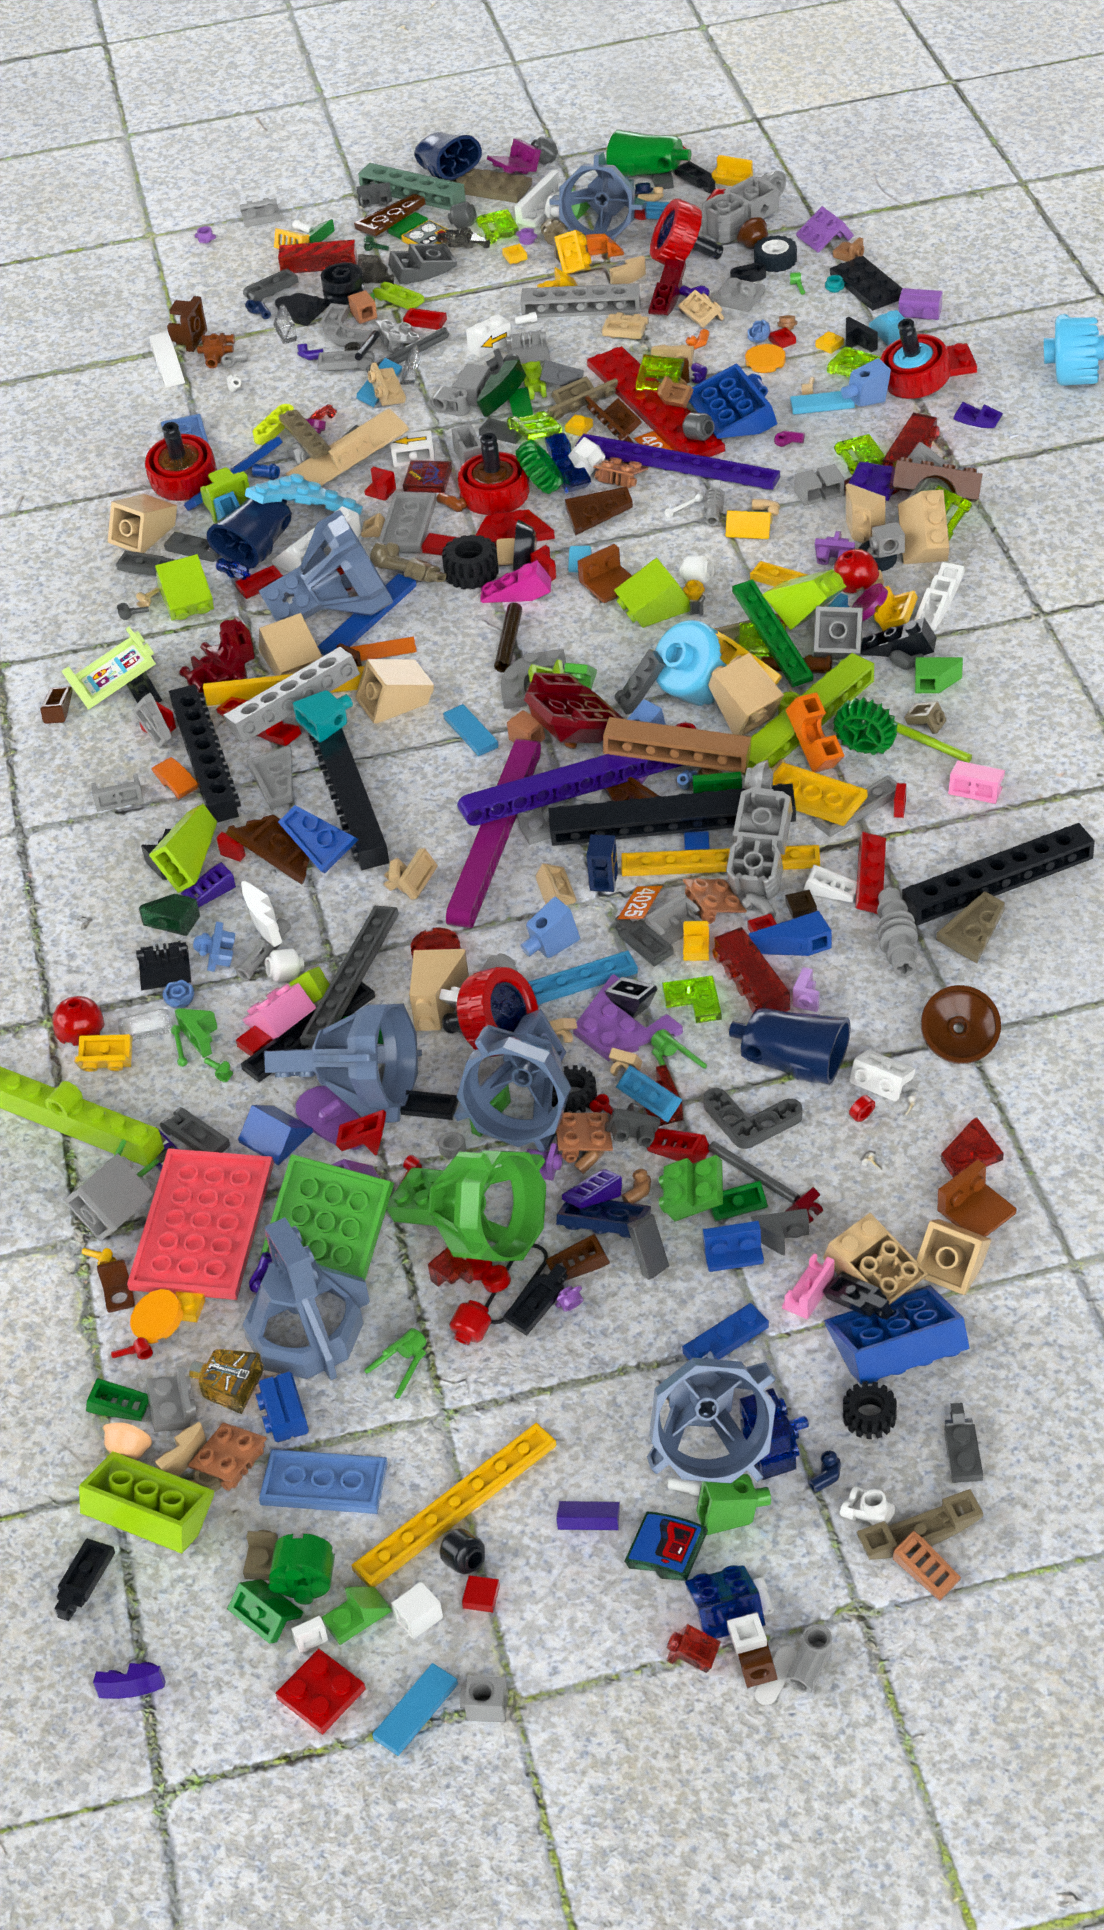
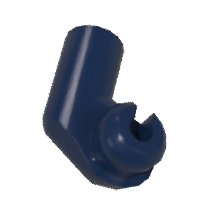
M252 299L246 301L245 307L248 312L260 314L263 319L270 318L271 313L263 302Z
M825 1451L821 1455V1461L823 1462L821 1473L808 1480V1484L815 1494L838 1481L840 1477L841 1461L837 1458V1454L834 1451Z

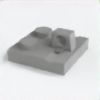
M729 277L714 295L713 302L715 301L722 307L750 312L765 293V285Z

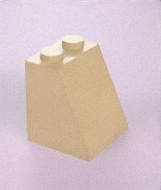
M147 494L111 501L108 543L133 552L145 553L175 526L177 505Z
M301 613L259 628V651L275 676L294 674L322 657Z
M750 653L743 657H735L730 664L725 667L719 666L711 673L712 676L708 687L732 734L744 736L773 719L784 694Z
M367 659L355 698L373 723H380L427 705L434 691V684L414 659Z
M465 949L414 950L409 997L416 1031L441 1030L443 1028L442 1019L444 1015L454 1012L455 1008L440 1000L439 997L441 989L461 988L463 982L469 977Z

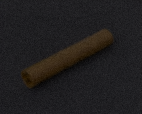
M510 603L506 610L494 668L501 673H504L511 665L523 610L522 606L518 603Z

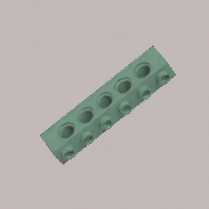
M369 163L358 173L360 186L371 185L373 181L375 184L390 182L391 197L404 199L412 194H417L425 198V205L449 211L452 205L466 201L464 184L374 163Z

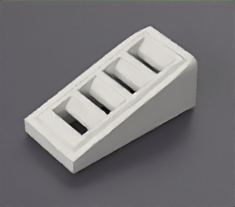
M813 865L803 891L810 890L814 896L852 903L856 895L857 881ZM845 888L850 889L849 893L844 891Z

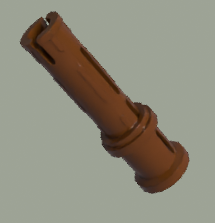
M808 655L803 658L812 673H827L832 670L831 655H827V657ZM762 656L761 661L773 670L782 672L773 657Z

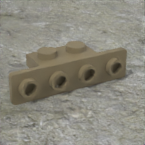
M586 376L552 391L551 396L557 405L548 408L545 417L546 421L559 420L569 412L574 413L581 407L589 405L585 400L587 395L595 403L600 398L612 396L616 392L615 388L619 381L615 378L594 388Z
M290 410L279 415V421L313 459L329 454L330 446L298 410Z

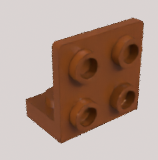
M615 544L577 561L579 582L603 603L617 598L618 595L614 590L632 577L620 565L619 547Z
M980 1160L975 1161L938 1189L937 1211L956 1226L985 1237L1013 1217L1017 1212V1208L985 1184L986 1165Z

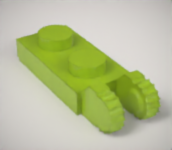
M383 282L381 283V288L376 287L372 290L375 298L380 301L385 300L407 310L410 308L416 309L424 303V296L397 284Z
M530 361L521 364L526 373V378L523 382L524 386L528 388L530 400L534 399L535 392H540L542 398H546V383L539 380L542 371L540 361Z

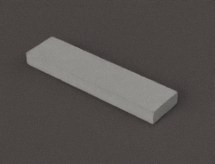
M887 775L867 787L868 797L845 826L818 817L814 819V825L827 836L832 837L892 801L895 797L897 782Z

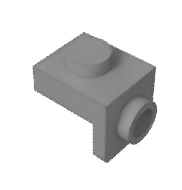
M299 442L292 444V448L287 450L289 458H295L297 466L311 457Z

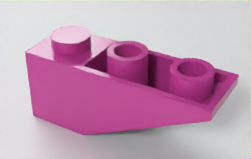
M536 560L530 564L523 565L516 571L506 573L493 582H487L481 587L480 601L482 603L533 601L551 592V577Z

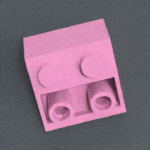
M287 983L267 994V999L261 1003L257 1002L247 1010L249 1014L242 1020L250 1028L254 1025L271 1036L273 1040L285 1033L316 1009V1007L299 983L289 986Z

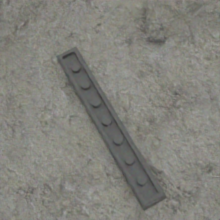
M374 905L300 1037L302 1045L313 1046L319 1030L341 1020L399 915L397 907Z

